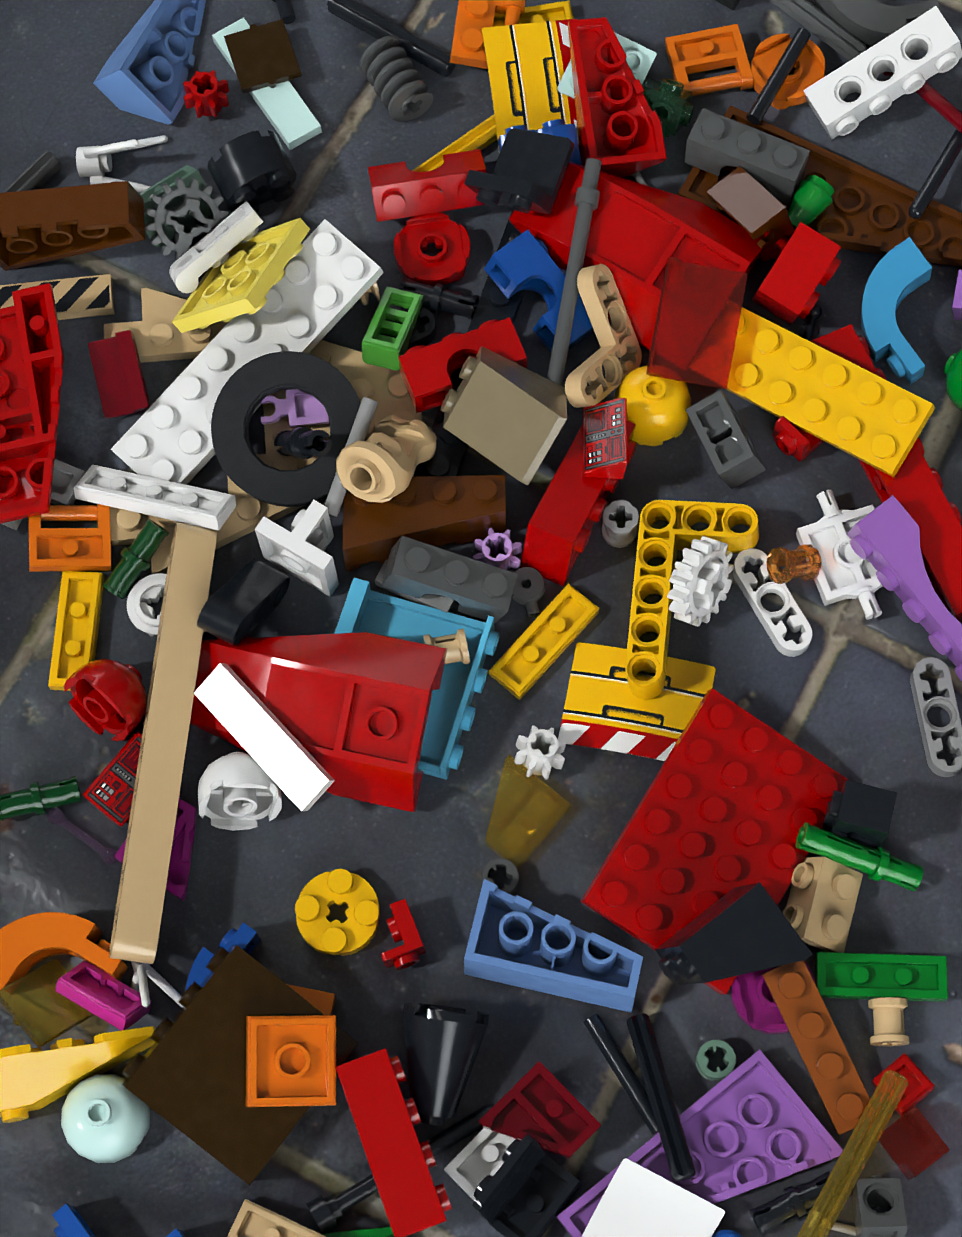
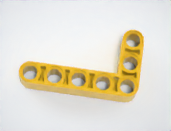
M654 500L647 503L642 509L639 522L625 663L629 689L637 698L644 700L653 699L663 691L665 685L672 613L669 611V606L673 601L667 598V594L673 589V584L669 582L673 569H676L677 550L691 549L692 540H701L702 536L728 544L727 550L732 553H740L743 550L754 548L759 540L758 517L750 506L736 503ZM658 520L669 523L662 529L651 527L652 523ZM698 522L709 525L703 531L691 529V526ZM739 524L750 527L744 533H736L731 530L732 527ZM653 557H661L666 560L659 566L647 564L649 559ZM650 594H657L662 597L655 604L643 602V599ZM645 632H655L659 635L652 642L646 643L639 640V637ZM642 670L655 672V676L648 681H639L635 678L637 673Z

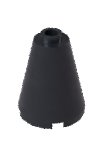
M404 1003L403 1021L410 1098L413 1097L422 1123L445 1125L446 1118H454L489 1024V1014L477 1011L476 1018V1015L466 1014V1009L424 1003H418V1011L415 1012L416 1007L414 1005Z

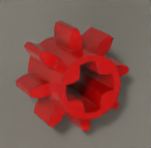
M212 70L210 73L195 71V75L191 78L190 82L184 81L183 85L186 95L183 99L186 109L195 107L197 118L202 116H214L216 118L222 106H229L226 95L229 92L227 80L218 81L215 70Z

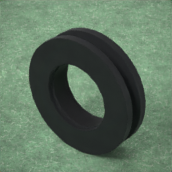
M294 351L274 352L260 356L239 368L228 379L217 397L211 420V436L215 454L228 477L243 491L262 502L282 507L310 505L313 500L319 502L328 496L336 474V459L341 450L346 446L361 402L347 378L337 368L321 358ZM280 390H300L313 395L325 407L330 419L329 440L332 441L330 451L324 456H319L312 464L298 470H279L266 465L255 454L249 440V422L255 408L266 396Z

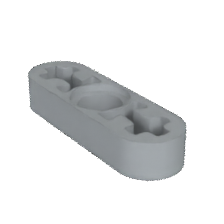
M928 657L920 660L914 667L910 676V685L927 764L936 775L951 777L962 769V724L948 666L938 658ZM926 669H928L933 676H939L940 678L934 685L936 697L924 701V698L930 696L931 688L928 680H921L920 678L923 677ZM933 707L945 709L950 717L949 724L944 727L932 725L927 717L928 710ZM953 733V736H949L946 740V746L949 754H956L957 757L953 760L951 766H947L945 759H938L937 756L943 750L941 737Z

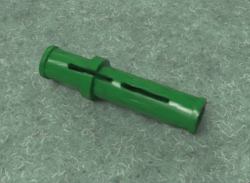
M807 822L803 824V827L798 832L796 848L822 857L824 856L844 866L866 873L871 880L891 882L912 892L921 883L924 871L921 865L890 855V851L885 848L878 847L874 849L820 829Z

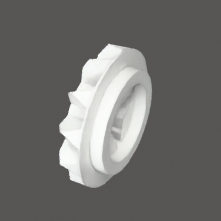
M164 573L152 574L139 580L133 586L127 598V613L130 620L137 629L149 634L151 637L158 634L160 615H157L156 619L153 607L148 604H151V602L158 603L160 597L163 596L167 575Z

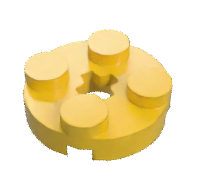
M335 869L314 877L302 889L299 899L295 904L298 929L306 943L317 952L331 955L341 954V956L352 955L366 947L377 932L380 908L374 889L364 878L345 869ZM335 903L338 906L346 904L349 907L345 911L348 918L345 922L341 923L337 919L332 922L327 920L331 913L329 907Z

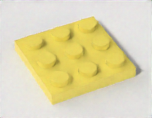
M301 218L260 231L246 243L239 242L229 251V257L224 263L216 268L210 267L198 283V287L191 293L172 323L181 333L197 328L203 330L213 323L222 320L228 322L238 315L245 313L251 315L259 311L267 301L265 296L271 287L277 284L285 275L283 269L289 260L301 251L303 247L301 242L310 228Z

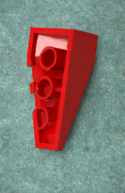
M601 17L569 20L568 32L582 166H585L586 159L588 158L598 159L602 162L600 171L624 178L666 161L661 121L655 110L652 111L643 94L644 89L639 79H635L626 61L627 56L608 19Z

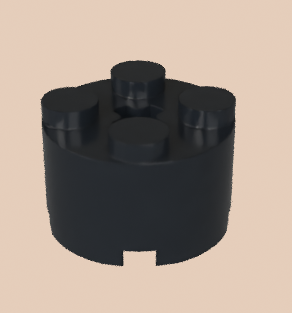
M267 130L269 136L263 137L259 131L243 134L219 149L222 156L216 162H214L212 157L208 161V170L229 210L235 211L247 201L257 213L260 210V204L271 199L275 202H281L293 195L294 189L292 185L296 180V172L275 132Z

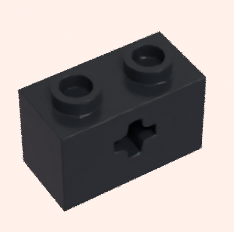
M846 780L840 792L833 791L831 800L827 803V811L822 825L829 827L828 832L835 833L862 845L877 849L889 833L897 792Z

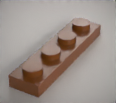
M804 960L777 966L762 973L838 1135L878 1118L879 1116Z

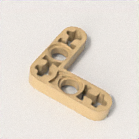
M604 264L582 268L577 277V286L601 348L566 378L565 393L569 403L576 408L594 406L600 403L621 384L625 375L640 366L642 360L639 342L613 274ZM608 312H609L610 317H611V326H610L609 320H608ZM602 364L604 365V368H605V377H606V378H604V376H603Z

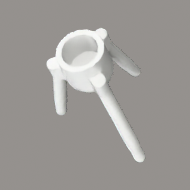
M162 135L140 140L121 141L103 146L78 147L76 150L78 174L80 177H90V184L125 181L104 176L105 172L112 171L111 154L166 143L168 137ZM128 181L137 192H143L151 187Z

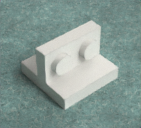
M313 500L307 510L301 509L295 516L291 524L292 532L263 516L255 528L263 557L331 597L339 582L333 557L324 552L334 537L328 508Z

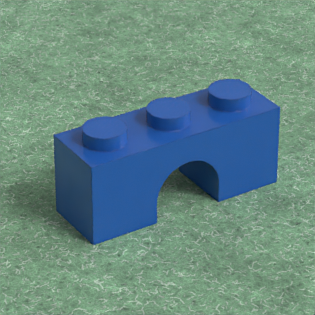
M526 230L495 252L484 270L507 299L521 290H533L544 298L547 304V312L542 315L532 330L552 353L566 271L559 268L551 259L545 244L540 239L534 238L529 230ZM579 292L568 351L594 331Z

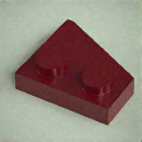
M540 1061L479 1120V1124L483 1128L514 1139L522 1140L529 1134L537 1140L542 1149L567 1158H571L601 1127V1124Z

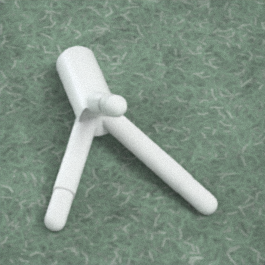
M131 961L134 971L131 988L137 992L140 991L142 1006L148 1007L150 1005L148 976L180 1007H183L178 1002L181 995L150 964Z

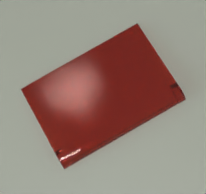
M674 257L668 258L646 374L670 380L727 389L748 273L684 263L682 259Z

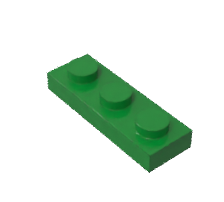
M817 952L815 954L816 987L822 998L875 999L891 997L904 998L907 1001L945 1002L948 999L946 956Z

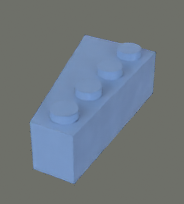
M484 879L464 957V975L632 1012L643 956L594 932L590 934L572 925L570 920L557 914L553 916L533 906L531 901L518 895L516 897L498 889V885Z

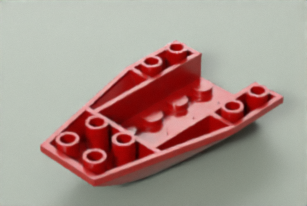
M569 162L550 214L535 211L523 213L514 210L509 218V222L521 234L529 230L534 238L540 239L547 247L551 259L559 268L565 271L567 270L578 208L574 205L577 188L582 186L585 166ZM600 171L597 190L600 191L598 208L593 210L583 268L604 264L610 269L639 345L686 372L705 341L708 331L744 275L748 276L764 249L757 245L761 238L753 240L748 232L739 224L702 202ZM608 312V320H609V323L611 324V317H610V314H609V312Z
M369 632L244 638L236 646H232L221 639L202 640L195 691L220 663L228 664L335 780L326 790L327 792L340 797L415 812L423 771L417 770L432 692L433 690L440 689L447 648ZM194 694L190 724L245 750Z

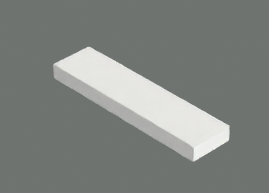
M91 465L73 488L75 499L218 531L236 508L235 495L98 465Z
M220 663L194 692L198 699L301 811H308L335 781L228 664Z

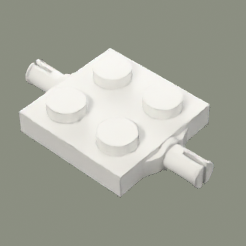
M826 490V493L823 491L816 498L825 516L816 523L797 528L796 536L824 606L844 599L858 598L865 613V618L867 620L872 619L873 616L876 618L882 614V610L878 605L874 592L883 586L877 579V570L868 559L864 560L854 552L850 545L851 539L847 535L856 523L875 508L872 504L856 510H839L833 491Z

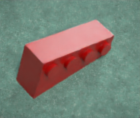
M627 421V464L632 460L638 442L632 440L636 424ZM583 424L528 523L520 568H534L543 578L563 587L579 554L583 553L589 541L594 522L598 523L603 515L607 504L605 499L608 493H614L620 482V479L583 477Z

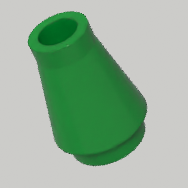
M809 175L806 180L800 181L789 207L788 215L794 231L800 222L808 226L833 202L831 198L835 192L833 187L816 175Z

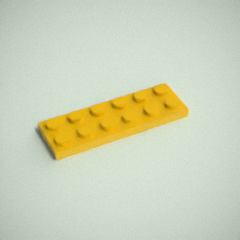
M729 300L689 366L693 373L779 418L784 416L792 425L893 478L896 476L935 409L933 403Z

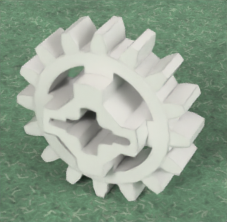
M702 536L701 540H692L691 549H683L682 562H675L676 569H673L669 582L673 584V589L667 594V598L673 600L669 606V611L675 613V619L698 627L701 622L708 623L710 621L711 613L717 614L719 612L718 603L720 600H726V593L729 592L732 583L731 579H728V574L734 569V565L728 563L733 555L731 551L727 550L728 544Z

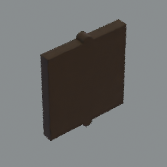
M283 19L260 26L252 24L249 27L250 29L224 36L243 94L268 86L275 88L278 83L302 76Z

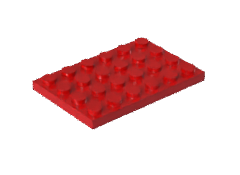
M712 688L705 694L580 902L654 951L733 888L760 882L778 906L792 882L791 879L795 867L802 863L808 854L807 851L796 848V838L800 828L803 827L805 822L820 829L823 828L822 824L827 811V803L831 800L833 791L840 792L848 779ZM737 976L704 984L720 995H726Z

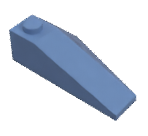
M154 0L108 58L93 84L119 110L167 125L173 123L184 104L183 97L186 93L183 83L187 81L189 69L194 67L195 56L192 54L195 36L200 34L206 0Z

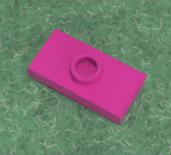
M85 960L57 979L55 990L57 993L119 1030L128 1029L150 1012L151 999L148 1007L142 1006L139 992Z

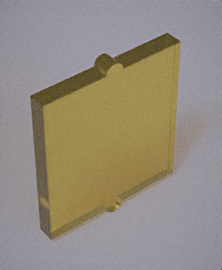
M57 959L48 962L0 990V1003L14 1018L13 1024L15 1026L20 1025L38 1048L94 1016L88 1010L55 991L57 979L67 973L66 969Z

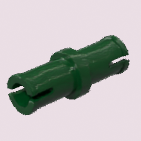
M147 519L145 526L130 547L123 548L120 553L123 557L102 586L115 596L124 599L143 570L148 571L151 566L150 559L165 537L169 535V532L156 522Z
M73 776L69 779L40 785L39 782L30 783V788L0 795V822L4 821V819L34 812L39 816L46 814V809L82 802L77 777Z

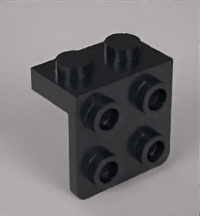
M513 128L506 135L493 173L469 170L464 184L477 194L476 199L486 205L497 207L500 204L523 213L535 211L550 214L573 153L574 143L566 137Z
M527 1134L522 1140L516 1139L508 1146L502 1156V1161L504 1162L494 1176L487 1175L479 1183L473 1195L476 1198L472 1205L473 1208L491 1227L504 1237H542L582 1185L577 1178L546 1155L535 1138Z

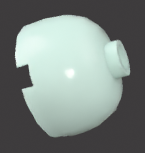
M115 1074L94 1075L80 1081L69 1092L62 1107L61 1126L67 1143L80 1156L96 1163H115L131 1156L137 1150L136 1147L142 1142L143 1137L147 1135L150 1128V1108L122 1085L126 1080L125 1078Z

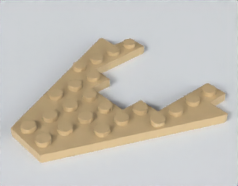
M141 288L142 321L104 324V339L115 337L117 332L131 330L135 336L141 363L194 359L229 321L224 322L222 320L209 325L203 330L197 328L181 333L172 321L187 300L149 288ZM323 340L310 351V355L330 363L347 378L356 391L360 402L363 397L378 402L366 441L372 433H375L379 422L387 416L395 414L405 421H422V413H416L400 374V369L395 371L367 364L362 360V352ZM280 390L270 395L275 396L277 399H287L286 390ZM263 404L264 416L269 417L275 413L276 407L274 404ZM289 416L282 417L276 423L264 424L266 454H257V456L266 465L279 470H298L312 464L319 457L313 455L308 459H297L292 455L283 456L277 452V449L283 448L282 446L274 445L277 434L281 431H292L295 429L289 425ZM330 424L305 426L313 431L324 430L329 434V437L323 438V440H329ZM227 475L228 494L235 495L236 508L221 529L217 530L215 550L255 531L263 516L271 521H275L303 506L282 507L262 502L239 488ZM110 507V534L113 546L131 545L145 526L147 519L156 522L169 532V535L165 537L151 558L152 574H167L172 537L178 521Z

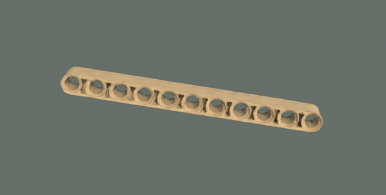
M179 522L176 523L174 528L109 950V958L153 964L156 956L203 630L197 627V620L209 595L217 539V530Z

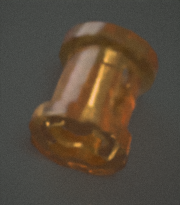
M811 544L800 545L796 550H788L784 547L772 549L767 557L766 564L770 578L775 583L782 584L798 577L804 581L814 580L819 575L822 562L819 551ZM805 558H808V559H809V561H807V562H801V561H803ZM780 566H787L783 570L779 569Z

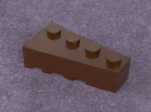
M128 181L0 193V267L4 271L145 240L144 199Z
M505 475L412 477L409 486L404 492L384 503L365 501L347 490L343 500V555L346 572L360 569L361 564L379 560L380 564L384 563L385 560L389 559L392 547L401 536L436 547L452 542L455 545L475 541V539H484L488 536L489 528H492L494 533L504 534L506 531Z

